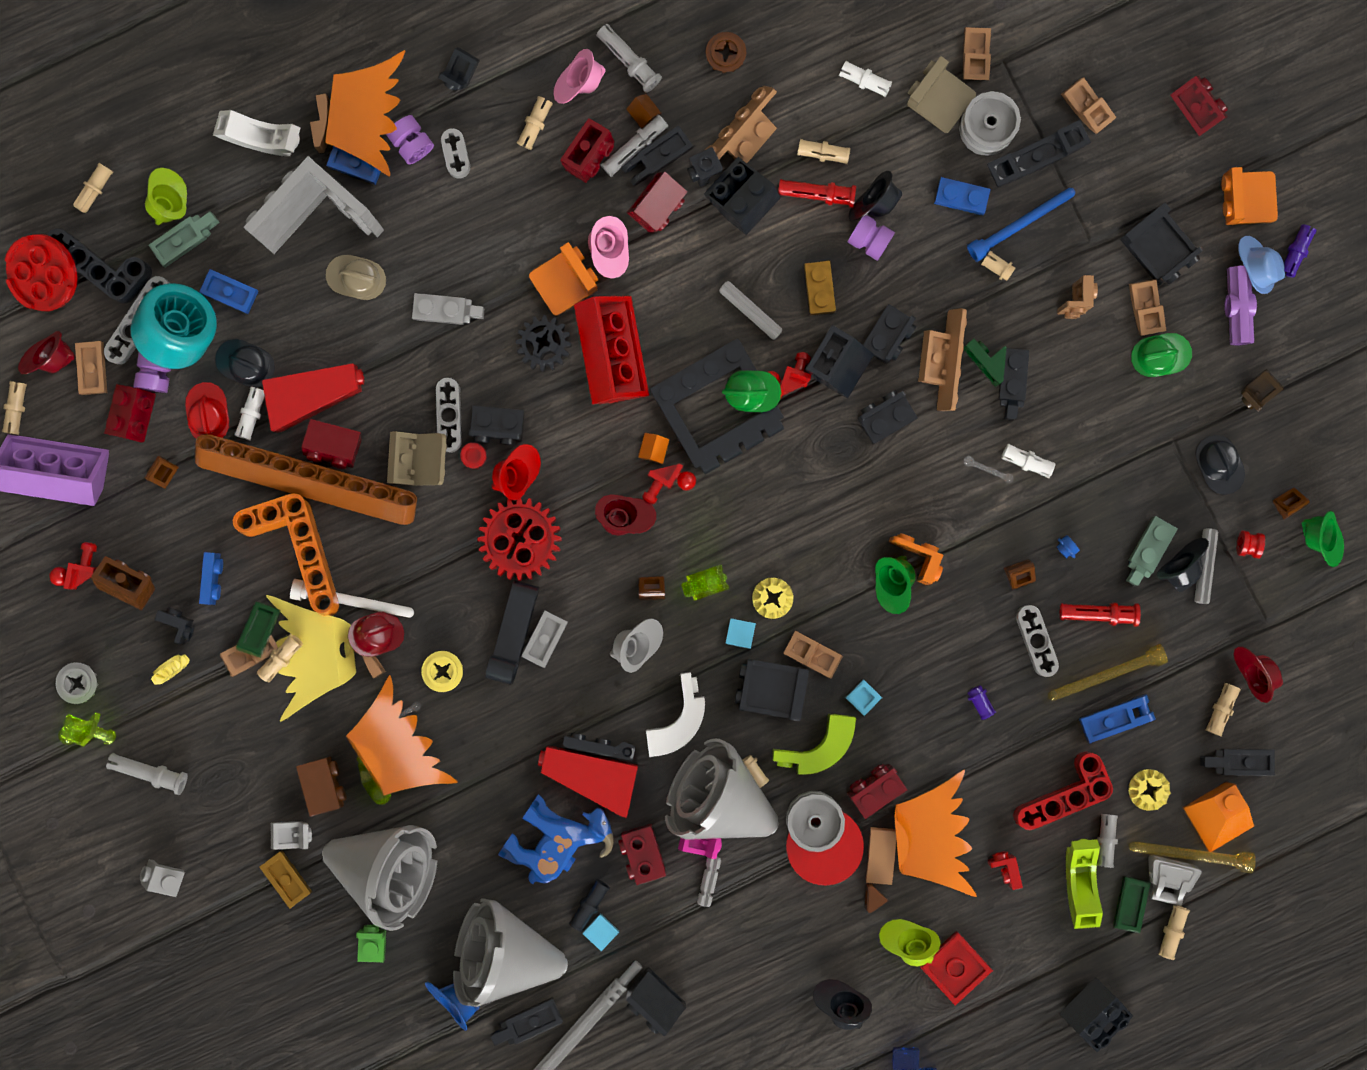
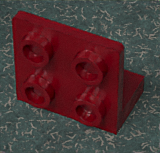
M882 763L870 771L872 775L866 780L860 778L849 786L851 790L847 794L865 819L907 791V788L896 774V769L890 764L884 765Z

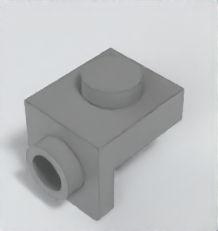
M303 821L271 823V849H308V843L312 840V830L308 827V823Z
M149 859L147 866H144L141 870L140 881L146 891L176 897L185 872L182 869L159 865L155 860Z

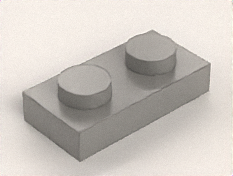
M544 611L521 657L545 668L568 622Z

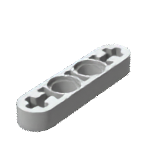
M155 276L146 283L104 348L105 358L109 362L121 365L129 360L136 347L132 338L126 337L125 329L131 324L132 318L143 297L156 284H169L168 280ZM121 337L124 341L129 342L130 345L127 346L118 341ZM113 348H120V352L123 353L122 356L114 357Z

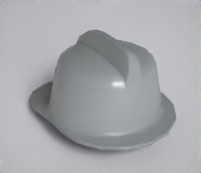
M645 619L633 630L621 631L614 640L610 656L617 659L625 671L630 673L637 671L660 647L663 639L662 625L655 619Z

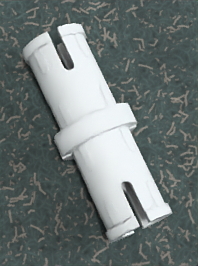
M845 61L839 74L840 77L859 84V88L865 89L866 87L886 97L889 87L892 85V81L873 74L872 70H864L848 61Z
M250 387L246 404L240 410L242 415L234 434L235 436L251 440L256 420L261 417L259 412L265 397L264 390Z
M1007 444L1001 457L1003 460L1021 466L1022 470L1034 471L1046 478H1050L1055 468L1054 462L1036 456L1035 452H1026L1010 444Z

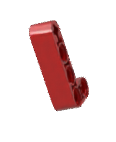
M1087 751L1079 753L1075 758L1074 764L1080 781L1018 806L1013 814L1016 824L1026 830H1034L1108 799L1112 794L1113 787L1101 758ZM1092 757L1094 765L1092 769L1086 771L1083 767V762L1086 758ZM1102 781L1104 785L1103 791L1100 794H1095L1093 792L1094 784ZM1078 791L1080 793V800L1076 804H1071L1069 801L1070 794ZM1049 801H1055L1056 810L1051 814H1047L1045 810L1046 804ZM1025 812L1034 814L1029 817L1030 822L1028 823L1022 820L1025 817ZM1039 812L1042 815V818L1035 813Z

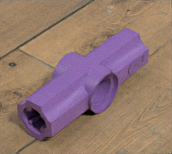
M1245 266L1229 267L1227 269L1228 295L1225 298L1226 317H1229L1230 345L1253 344V317L1256 314L1257 301L1256 296L1252 294V283Z

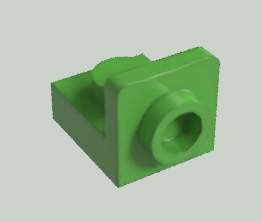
M364 925V929H360L356 933V938H358V962H384L386 929H379L376 925Z

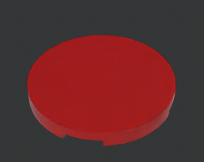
M32 234L18 239L10 246L5 256L8 278L6 283L13 296L22 305L29 309L49 312L63 307L71 300L77 287V269L70 252L62 243L48 235Z
M843 812L845 827L840 840L832 848L822 852L808 851L799 847L788 832L786 851L789 862L796 873L806 881L817 885H834L849 878L858 868L864 851L863 837L857 824L846 813ZM814 817L811 820L812 826L814 825V823L816 825L820 824V820L818 817Z

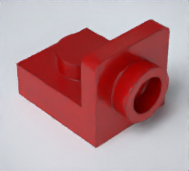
M1008 851L995 853L993 858L987 859L988 865L991 868L1004 865L1005 868L1001 869L1004 884H1009L1012 890L1023 888L1017 860L1013 854L1008 855Z

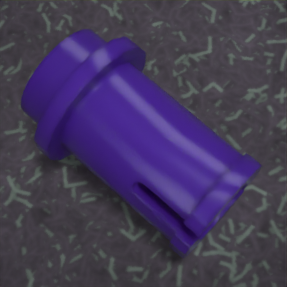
M979 685L970 689L967 693L969 695L968 700H972L981 720H984L994 715L996 711L985 694L987 692L986 688L983 689Z

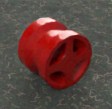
M1242 530L1237 540V555L1245 556L1249 554L1253 558L1260 559L1265 547V535L1262 533L1253 535L1249 531Z

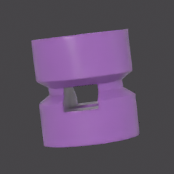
M412 115L398 120L394 123L397 130L386 134L395 147H400L399 153L407 164H413L421 160L434 147L426 133H420L421 127Z
M865 215L859 221L847 243L859 249L866 247V254L878 261L895 232L884 225L877 228L876 221L870 216Z
M138 352L136 366L140 368V371L135 373L133 387L147 391L168 393L169 378L166 376V373L170 372L171 369L151 363Z

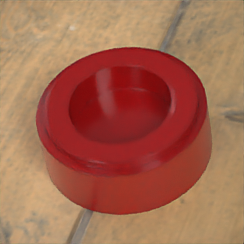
M468 443L462 448L460 457L465 466L476 469L485 463L487 453L480 444Z

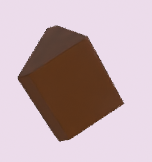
M647 94L636 97L626 109L641 129L657 115L662 114Z
M158 456L144 478L166 489L179 467L162 456Z
M1294 487L1272 500L1284 520L1310 503L1309 499Z
M1030 560L1004 568L1012 589L1036 581L1035 567Z
M639 577V599H665L664 577Z
M867 883L864 908L868 913H872L888 900L872 883Z

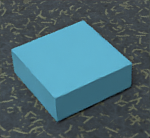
M730 618L725 644L751 649L756 623Z
M862 680L845 698L865 716L882 697L865 680Z
M600 913L585 929L583 935L602 951L619 933V930Z

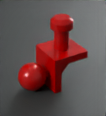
M797 353L795 368L787 366L782 380L777 372L768 371L778 380L781 387V397L798 388L807 387L812 375L804 372L806 365L811 361L808 353Z
M681 464L653 471L650 470L648 477L654 481L647 492L644 491L642 498L650 504H655L658 500L656 496L662 486L671 489L677 479L678 486L681 489L691 490L696 485V477L689 471L680 473L683 469Z
M82 543L81 549L83 552L80 564L68 563L67 569L55 567L49 574L50 581L56 586L64 585V589H77L79 585L90 579L97 567L91 566L93 552L97 551L96 544Z

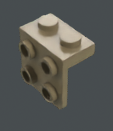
M940 56L936 63L932 60L923 72L926 76L922 82L916 81L910 88L908 94L911 96L907 105L941 131L948 133L963 115L972 99L976 97V92L947 71L946 67L949 61Z
M397 431L390 432L387 483L411 486L442 485L445 476L446 435L441 433L412 434Z

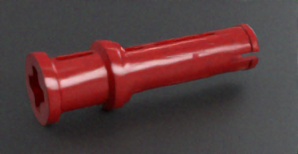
M780 179L778 193L779 196L826 201L825 204L830 206L834 203L848 205L849 208H853L856 185L844 187L836 186L835 183L831 182L826 186Z
M1114 602L1109 604V606L1061 603L1059 616L1060 620L1108 621L1112 626H1116L1117 623L1133 624L1134 627H1138L1141 611L1140 604L1137 603L1133 606L1118 605Z

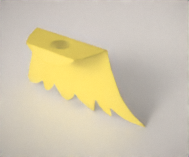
M266 595L269 601L288 619L279 621V625L287 632L298 637L303 643L302 647L290 658V663L278 671L281 675L296 677L286 690V693L296 692V694L280 719L281 722L318 697L349 681L356 674L354 650L348 640V631L351 626L348 622L334 616H323L317 612ZM288 636L276 642L278 648L284 643ZM343 642L346 658L340 654V645Z

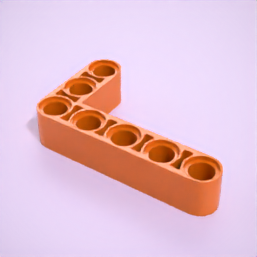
M293 493L238 511L234 515L233 525L236 530L248 537L288 526L312 609L323 616H333L339 609V601L309 502L299 494ZM301 502V509L298 512L292 513L293 504ZM272 510H277L275 519L268 521V513ZM252 518V525L244 529V521ZM307 525L309 528L308 533L303 537H299V529ZM315 549L316 555L314 559L306 561V553ZM322 573V582L318 585H313V577ZM324 598H329V607L321 610L320 602Z

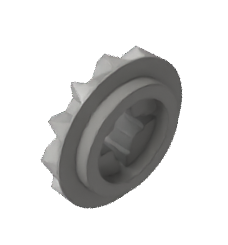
M70 663L59 671L56 677V690L59 696L66 702L72 704L87 702V700L95 695V690L98 686L97 674L88 665ZM82 676L81 684L84 688L78 687L73 690L74 682L71 678L77 679Z

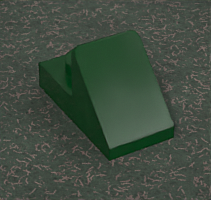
M971 340L964 347L967 355L995 387L1003 382L1007 346L1005 345L990 358L988 348L981 341Z

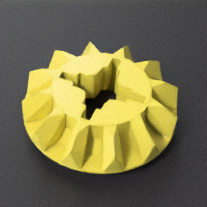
M767 578L755 587L752 601L760 615L776 619L784 616L791 609L793 593L790 586L783 580ZM766 589L773 594L782 591L777 599L780 605L779 608L774 603L764 606V603L769 598Z
M438 651L429 655L424 661L422 677L430 689L437 692H447L457 687L463 677V665L454 654L448 651ZM435 663L441 667L450 663L451 665L447 673L451 679L442 676L435 680L439 672Z
M178 654L170 658L153 672L154 676L151 680L154 684H163L181 672L188 665L189 658L186 654L182 656Z
M1142 770L1131 779L1129 796L1132 802L1140 809L1146 811L1158 810L1164 804H1167V799L1171 794L1170 783L1162 773L1156 770ZM1147 782L1153 787H1159L1153 791V798L1148 794H1141L1147 789Z

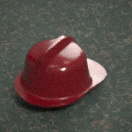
M55 331L25 352L19 362L18 370L21 374H28L37 369L56 373L74 360L75 355L70 350L68 344L61 339V332Z
M611 494L602 497L595 506L597 520L608 533L621 536L627 533H643L652 528L656 522V511L653 505L642 499Z
M377 612L354 621L348 631V640L352 649L359 655L372 657L398 648L404 640V629L399 619L393 614Z
M1238 646L1234 649L1233 655L1239 670L1247 681L1252 694L1259 701L1268 703L1272 700L1274 691L1283 685L1278 665L1270 657L1264 655L1256 656L1249 649Z

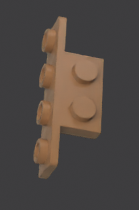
M767 86L758 88L752 94L750 102L737 111L733 122L729 126L724 127L720 131L719 138L715 143L706 149L712 147L718 159L727 151L734 160L740 157L748 163L777 129L761 111L777 91Z
M963 308L948 311L945 333L931 330L924 331L918 382L939 385L937 411H954L956 409L958 384L961 376V357L964 350V331L967 324V310Z

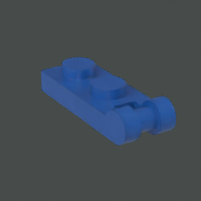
M1147 695L1138 696L1132 700L1079 718L1087 743L1104 739L1155 720L1153 711L1150 712L1147 704L1149 703ZM1136 707H1138L1140 712L1138 717H1135L1132 711Z

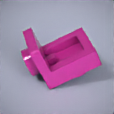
M680 838L678 849L683 852L716 859L721 849L722 841L721 838L688 840Z

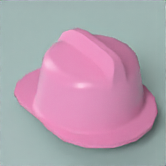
M589 49L580 51L558 78L553 93L554 99L558 103H567L578 93L589 94L598 87L605 73V68L594 60L593 53Z
M602 217L596 221L589 234L588 246L596 270L604 277L616 278L625 273L628 267L627 229L624 223L616 217Z

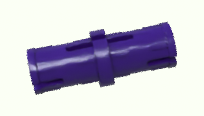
M1302 224L1293 244L1289 245L1287 249L1289 253L1284 261V272H1287L1286 276L1294 278L1303 258L1307 257L1309 253L1307 249L1317 232L1315 228L1309 230L1311 227L1309 225Z

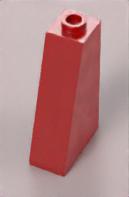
M352 363L262 380L271 431L275 433L283 432L362 392L361 385L365 384L362 369H358Z
M549 745L546 747V751L541 750L538 766H542V774L610 811L627 818L638 764Z

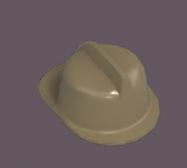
M341 255L334 258L326 269L328 285L333 291L341 295L360 300H371L378 297L386 286L384 270L379 264L368 259L353 255Z

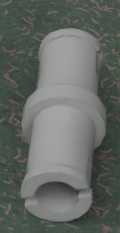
M1101 814L1100 837H1097L1100 846L1097 866L1114 868L1115 844H1118V839H1115L1118 818L1116 815Z

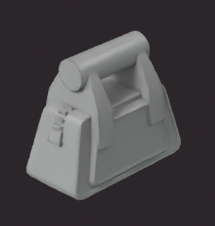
M1150 855L1148 857L1149 879L1153 883L1150 898L1181 906L1186 892L1192 890L1200 877L1201 870L1193 864ZM1164 887L1174 889V894L1164 892Z

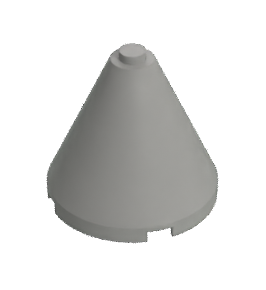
M710 739L704 742V745L708 747L701 752L694 750L686 758L671 784L666 804L671 806V816L666 815L665 821L671 833L688 840L767 837L777 830L779 822L776 812L731 744L721 739Z
M414 825L334 839L327 843L322 851L324 863L374 925L389 931L404 927V924L400 922L407 916L414 918L430 893L437 869V860L432 859V848H437L433 835L428 830Z
M481 899L483 903H474L462 923L454 954L456 957H461L460 972L453 971L454 989L461 1004L478 1007L556 980L562 974H565L568 961L564 953L497 901Z

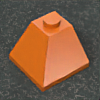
M1225 782L1183 807L1210 853L1254 827L1249 806L1237 786L1233 783Z

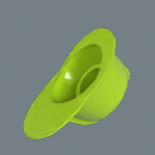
M155 169L148 179L145 201L146 211L155 219L156 225L181 219L185 216L187 189L183 179L170 169Z
M902 919L885 923L879 933L880 943L891 953L901 956L903 961L911 966L918 967L926 963H932L933 956L940 947V939L935 931Z

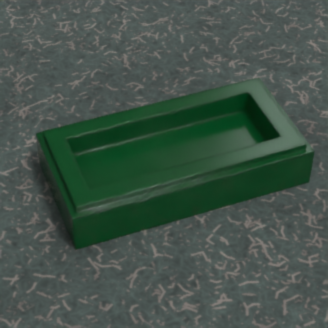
M256 601L237 643L236 650L261 658L281 613L280 610Z
M1123 876L1113 923L1114 928L1136 933L1141 932L1151 884L1149 881Z

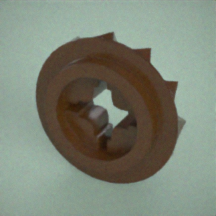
M718 33L707 44V62L710 63L714 70L721 71L723 74L731 71L734 72L743 65L746 58L745 43L734 33ZM726 43H728L729 52L733 53V55H729L726 62H724L723 55L719 54V51H723Z

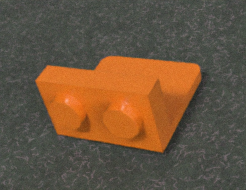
M1235 167L1223 174L1221 185L1224 191L1223 214L1226 219V225L1273 223L1278 219L1276 178L1273 172L1242 173V167Z
M569 242L560 247V254L529 274L533 285L555 316H559L573 307L575 303L584 300L598 290L595 283L598 281L597 276L591 267L586 270L581 262L585 259L577 246L572 248Z
M902 533L890 537L889 543L926 557L917 582L930 585L939 580L943 567L939 566L943 558V554L938 553L939 548L927 543L921 544V546L913 543L914 538Z

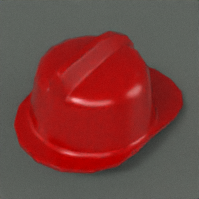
M202 382L195 385L189 390L186 397V413L191 434L196 439L205 434L223 438L229 429V415L224 392L219 386L211 382Z
M528 444L519 445L507 459L498 462L492 472V489L500 491L510 500L520 499L540 471L541 461L537 449Z

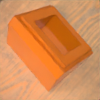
M645 433L638 458L663 464L669 439L656 434Z

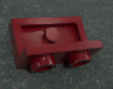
M116 384L104 434L143 443L156 394Z

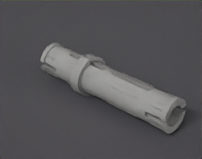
M657 115L643 129L639 128L636 131L637 134L602 163L601 167L612 177L638 152L652 144V140L669 126L660 115Z

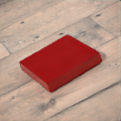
M958 931L939 947V950L933 956L932 963L920 966L954 1005H957L993 971Z

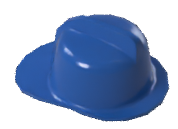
M425 982L426 988L433 997L450 1012L457 1024L466 1031V1022L480 1006L473 1007L461 1004L456 996L454 983L438 989L433 984Z

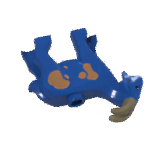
M538 794L522 818L544 833L535 850L524 849L519 845L517 837L511 834L498 855L514 864L530 868L529 881L531 884H534L536 881L548 883L556 879L563 869L568 872L576 860L572 855L579 846L605 842V848L600 853V857L603 858L611 852L614 838L611 825L602 808H596L592 813L583 812V816L589 820L587 826L557 815L546 806L544 799Z

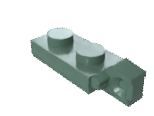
M208 212L201 218L199 215L189 216L150 243L149 247L162 266L166 268L205 241L211 235L209 230L220 222L211 212Z
M1153 516L1128 560L1130 561L1128 567L1132 569L1126 579L1128 583L1138 586L1144 576L1150 577L1178 528L1157 516Z

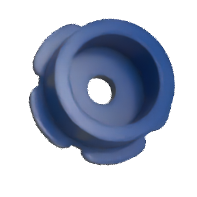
M1068 535L1062 539L1058 538L1060 544L1057 546V549L1065 558L1069 556L1076 558L1075 554L1080 549Z

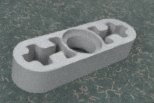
M443 378L436 385L437 433L445 434L447 438L448 430H442V426L454 427L457 425V430L451 429V436L456 439V442L452 443L450 448L447 445L446 452L452 453L457 451L462 444L460 386L452 378ZM446 383H450V386L455 388V391L450 393V400H456L455 405L451 403L441 405L442 400L447 402L446 394L441 392L442 388H446ZM447 408H452L456 412L454 421L449 423L443 421L442 412Z
M1022 606L1016 613V620L1033 668L1040 676H1053L1058 671L1059 663L1042 615L1035 606ZM1025 610L1035 614L1031 621L1033 626L1039 624L1040 629L1026 632V628H1031L1028 621H1023L1022 619L1026 615ZM1036 633L1041 634L1044 638V644L1040 648H1034L1030 643L1032 635ZM1048 649L1049 653H1044L1046 661L1052 662L1048 672L1045 669H1040L1043 660L1040 655L1035 657V652L1040 653Z

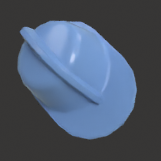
M1244 236L1240 239L1238 244L1239 255L1248 272L1252 286L1259 293L1268 294L1273 289L1274 283L1285 277L1282 257L1275 250L1263 247L1258 240L1251 236Z

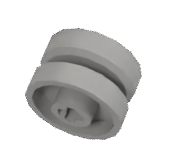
M994 91L981 93L972 99L961 117L959 131L962 141L968 149L976 154L989 156L1000 153L1008 147L1019 131L1021 122L1019 108L1013 99L1004 93Z
M808 791L799 794L790 803L786 812V825L791 838L799 847L808 851L822 852L832 848L840 840L844 832L845 818L841 807L830 795L821 791ZM814 817H818L820 820V824L816 825L814 823V825L812 826L811 820Z

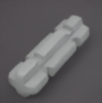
M707 857V869L704 870L700 887L701 893H699L697 903L701 906H711L713 898L711 894L714 893L718 876L717 869L720 868L721 864L719 857L716 859Z

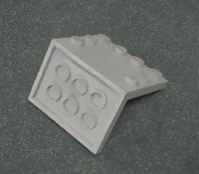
M309 156L306 157L294 172L290 171L284 176L281 182L282 185L276 192L272 191L264 199L265 204L259 211H253L246 219L247 224L244 226L251 235L275 254L325 197L328 196L338 209L349 219L352 218L357 226L368 236L372 232L378 238L384 231L371 212Z

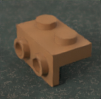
M1083 275L1072 284V301H1067L1059 307L1057 314H1064L1066 319H1077L1093 307V300L1097 298L1098 292L1097 283H1094V276Z

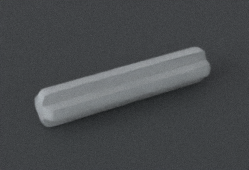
M727 281L721 286L720 293L771 339L774 340L781 334L782 328L731 282Z
M1206 528L1203 530L1202 538H1206L1209 541V546L1201 557L1203 570L1201 577L1196 583L1194 599L1199 604H1209L1218 540V530Z

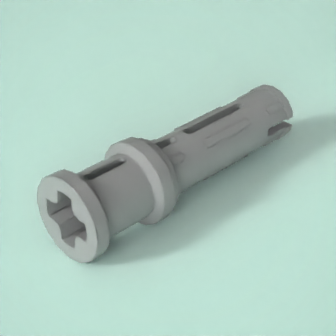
M609 24L600 28L596 36L628 68V75L635 77L643 86V91L647 93L656 87L661 81L662 76L659 73L656 74L647 65V60L642 57L639 58L614 32Z
M115 753L109 756L108 760L112 762L106 765L107 769L149 781L155 788L163 787L173 790L176 795H180L183 792L188 777L187 773L182 772L179 774L167 770V767L163 765L156 768L116 755Z

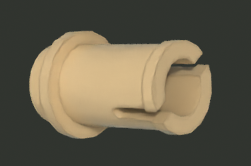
M992 251L988 253V256L985 257L981 264L999 275L1000 280L1005 279L1007 281L1015 270L1012 262L1007 263L992 253Z
M749 755L743 759V762L761 788L769 779L756 763L758 761L757 758Z

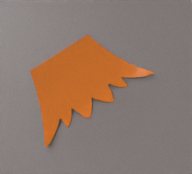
M405 50L375 66L349 73L334 74L325 143L360 158L390 176L389 167L380 150L389 151L390 147L380 135L397 130L393 121L384 114L395 108L400 99L385 92L393 88L398 82V79L388 78L401 63Z
M389 675L371 707L358 724L346 735L381 793L385 796L400 790L424 785L458 783L447 773L432 768V766L440 762L439 759L431 756H422L433 741L427 737L412 736L417 725L416 715L398 718L402 711L403 701L400 700L392 705L393 683Z
M962 770L935 789L896 805L895 829L900 872L903 875L932 881L977 897L972 887L958 873L969 871V868L961 861L955 859V857L972 850V847L966 841L955 836L968 824L969 818L951 814L959 807L963 800L962 798L951 799L963 779L965 770Z

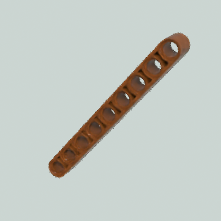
M201 435L195 441V463L201 468L284 492L299 494L302 497L401 525L410 524L415 519L417 497L413 492L214 435Z

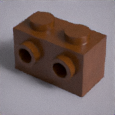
M106 556L91 576L98 589L140 610L144 608L155 591L151 581L152 578L142 571L137 572L129 568L124 562L117 559L114 561Z
M331 756L296 766L310 817L345 806L343 801H346V793L344 787L339 786L337 776H339L338 764L336 761H332Z

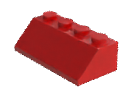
M596 296L575 303L574 308L592 404L614 403L649 396L631 296Z

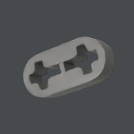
M448 129L441 137L446 167L451 176L464 178L470 171V161L465 139L459 130ZM453 135L456 139H460V141L456 142V151H453L450 143L446 144V142L450 141V136ZM456 156H459L461 164H465V166L461 167L462 171L460 172L452 168L456 164L454 158Z

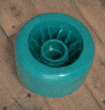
M163 284L151 289L141 300L132 318L131 337L139 353L151 363L163 368L181 369L195 364L204 355L215 336L217 319L212 305L195 289L182 284Z

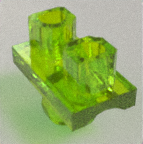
M720 564L686 576L687 582L681 584L685 597L693 596L695 601L728 590L727 576L722 572V565Z

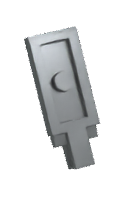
M414 293L412 319L464 325V323H470V318L484 319V308L471 305L472 300L466 298Z

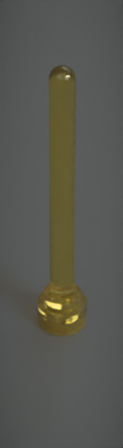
M1157 644L1150 647V650L1146 651V655L1052 690L1048 693V698L1051 701L1058 700L1149 664L1151 666H1161L1168 663L1166 653L1162 645Z
M1135 841L1129 843V849L1132 852L1233 865L1236 869H1240V872L1253 873L1255 868V854L1252 852L1242 851L1241 854L1229 855Z

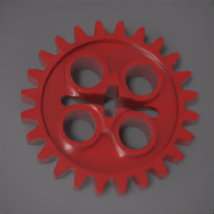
M521 498L517 499V504L514 505L508 499L507 507L504 508L501 503H498L499 511L496 512L490 509L489 511L493 517L491 519L483 518L488 525L487 527H479V530L485 534V536L478 538L479 542L485 543L484 546L479 548V551L488 553L484 556L483 560L485 562L492 560L489 568L493 570L499 567L497 573L499 576H502L506 571L508 580H511L514 574H517L519 581H522L523 574H526L532 580V572L536 571L541 576L540 568L543 566L550 569L547 561L557 560L552 552L561 550L560 547L555 545V542L562 541L560 536L555 535L561 529L559 526H552L556 522L555 517L547 518L550 514L548 508L541 512L542 504L540 502L533 507L530 498L526 504H523ZM514 516L522 518L521 525L517 528L509 527V520ZM531 519L532 524L527 528V530L523 534V537L526 541L524 543L519 542L516 546L512 558L508 559V554L513 550L517 543L514 537L516 535L519 537L522 535L526 527V523L528 522V520ZM536 528L544 530V536L540 540H532L531 532ZM501 538L509 540V545L505 550L496 549V543ZM524 550L530 551L531 558L528 562L521 563L518 561L520 552Z

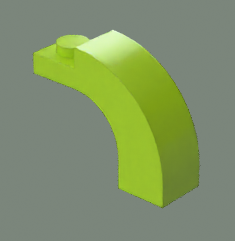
M828 714L826 733L818 746L804 752L773 749L772 760L777 761V766L792 768L793 763H796L797 774L818 773L831 767L848 750L854 735L856 717Z
M1098 839L1072 841L1071 847H1067V892L1074 929L1100 927L1103 911L1096 878V867L1100 850Z

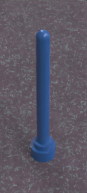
M1068 188L989 238L972 241L967 245L971 257L976 262L984 259L987 253L990 252V248L1074 197L1075 190Z

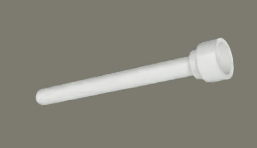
M294 579L290 599L299 601L307 599L308 595L304 581ZM336 592L339 604L408 618L414 615V610L410 607ZM324 598V599H322V600H325V601H330L329 598Z

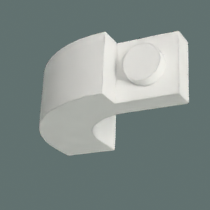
M226 110L219 112L213 136L264 153L290 156L299 144L300 127L293 124L276 125L265 123L235 111Z
M691 672L681 673L684 707L680 717L669 726L646 730L649 757L669 754L680 749L693 738L701 725L705 710L704 696L694 697L693 693L698 692L697 677L691 678Z

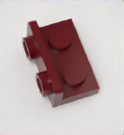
M1195 76L1170 96L1197 134L1201 136L1228 117L1225 113L1228 108L1220 97L1217 100L1210 92L1214 88L1206 77L1201 79L1199 76Z

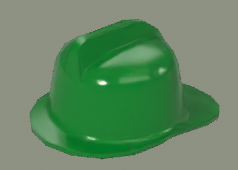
M1166 333L1142 339L1134 346L1131 353V361L1135 370L1146 377H1158L1180 372L1189 365L1192 358L1190 343L1177 333Z
M742 370L731 375L725 389L722 390V394L725 395L728 403L737 410L766 412L776 407L780 401L781 387L776 377L768 372Z
M1328 511L1325 516H1315L1311 519L1303 520L1302 528L1307 547L1322 553L1329 566H1338L1344 553V539L1334 512Z
M906 556L898 558L883 557L878 560L875 568L877 599L886 611L892 614H901L910 605L911 587L915 582L916 573L913 566L907 561Z

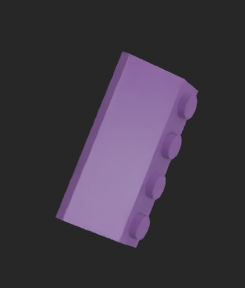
M8 434L0 447V491L95 506L104 487L109 450Z

